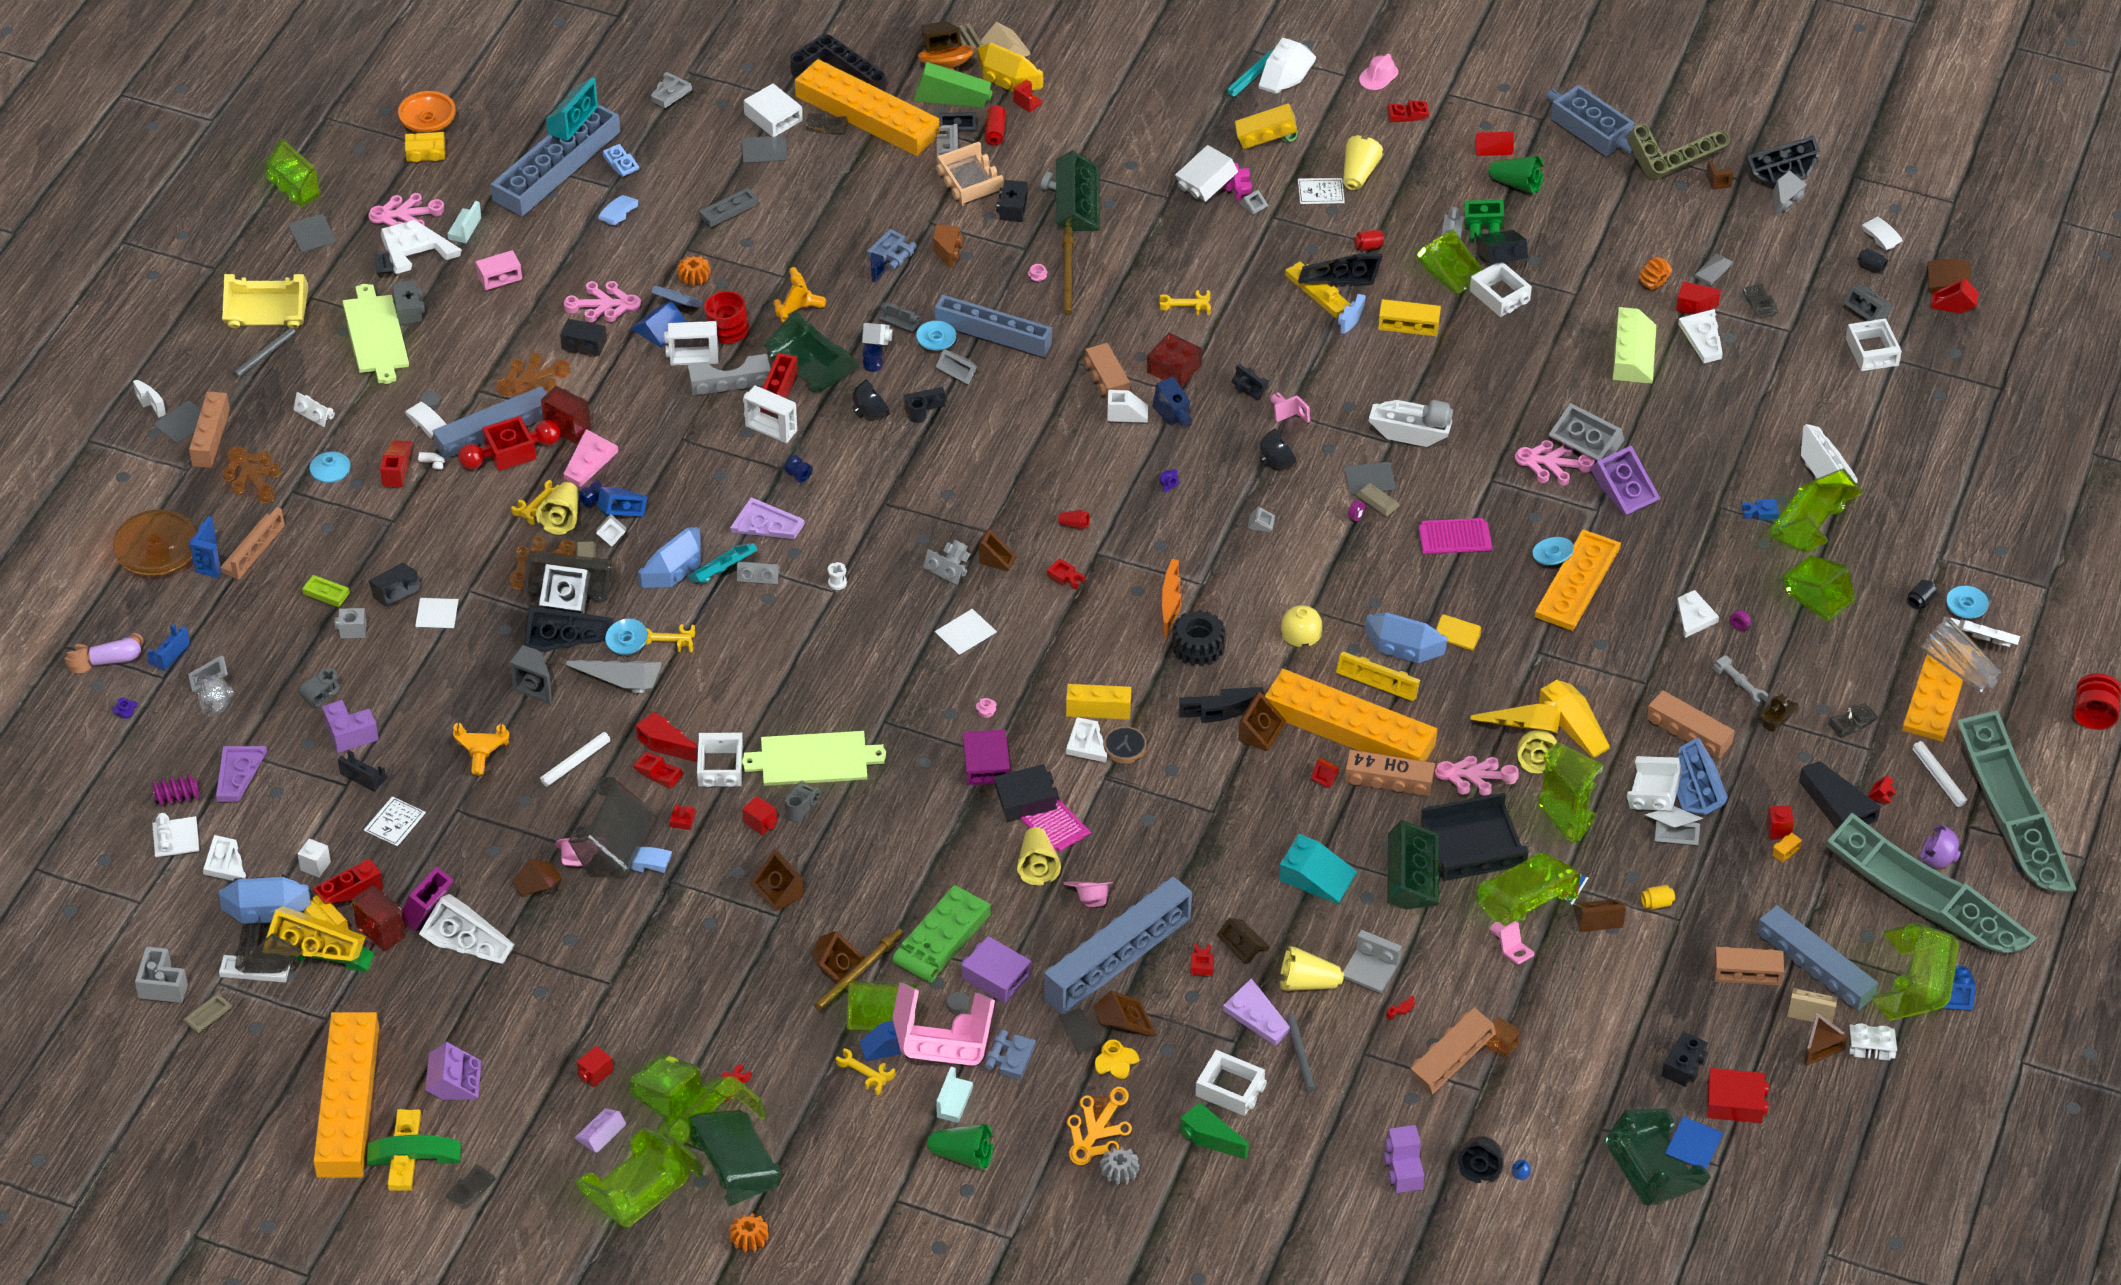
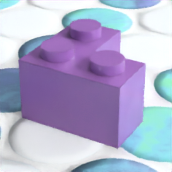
M343 700L322 706L325 725L337 753L379 740L376 722L370 709L349 715Z
M1416 1125L1389 1129L1388 1138L1384 1139L1386 1152H1383V1160L1385 1166L1389 1165L1388 1178L1390 1185L1394 1184L1396 1193L1423 1189L1425 1176L1419 1157L1421 1142Z

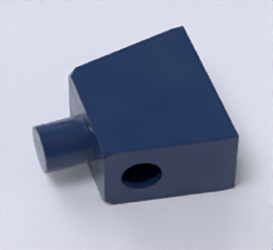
M1174 376L1157 383L1152 407L1169 425H1174L1178 422L1183 427L1189 425L1192 422V418L1188 414L1190 400Z

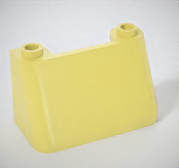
M224 274L223 322L230 328H239L240 326H287L289 328H299V325H302L304 321L308 294V283L304 274H294L293 280L285 278V281H247L246 278H242L241 281L236 280L234 274Z

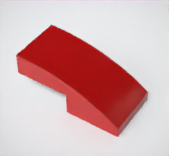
M645 752L633 765L634 769L645 777L668 788H672L683 776L681 768L666 764L663 757L649 752Z

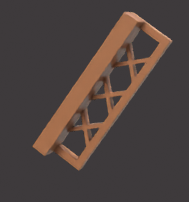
M276 507L271 514H265L220 567L221 573L238 580L285 526L281 508Z

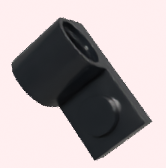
M943 387L904 394V409L909 420L913 423L924 422L927 418V410L945 407V391Z

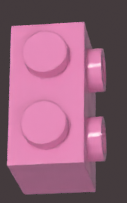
M513 250L476 261L477 276L485 290L522 280L521 265Z

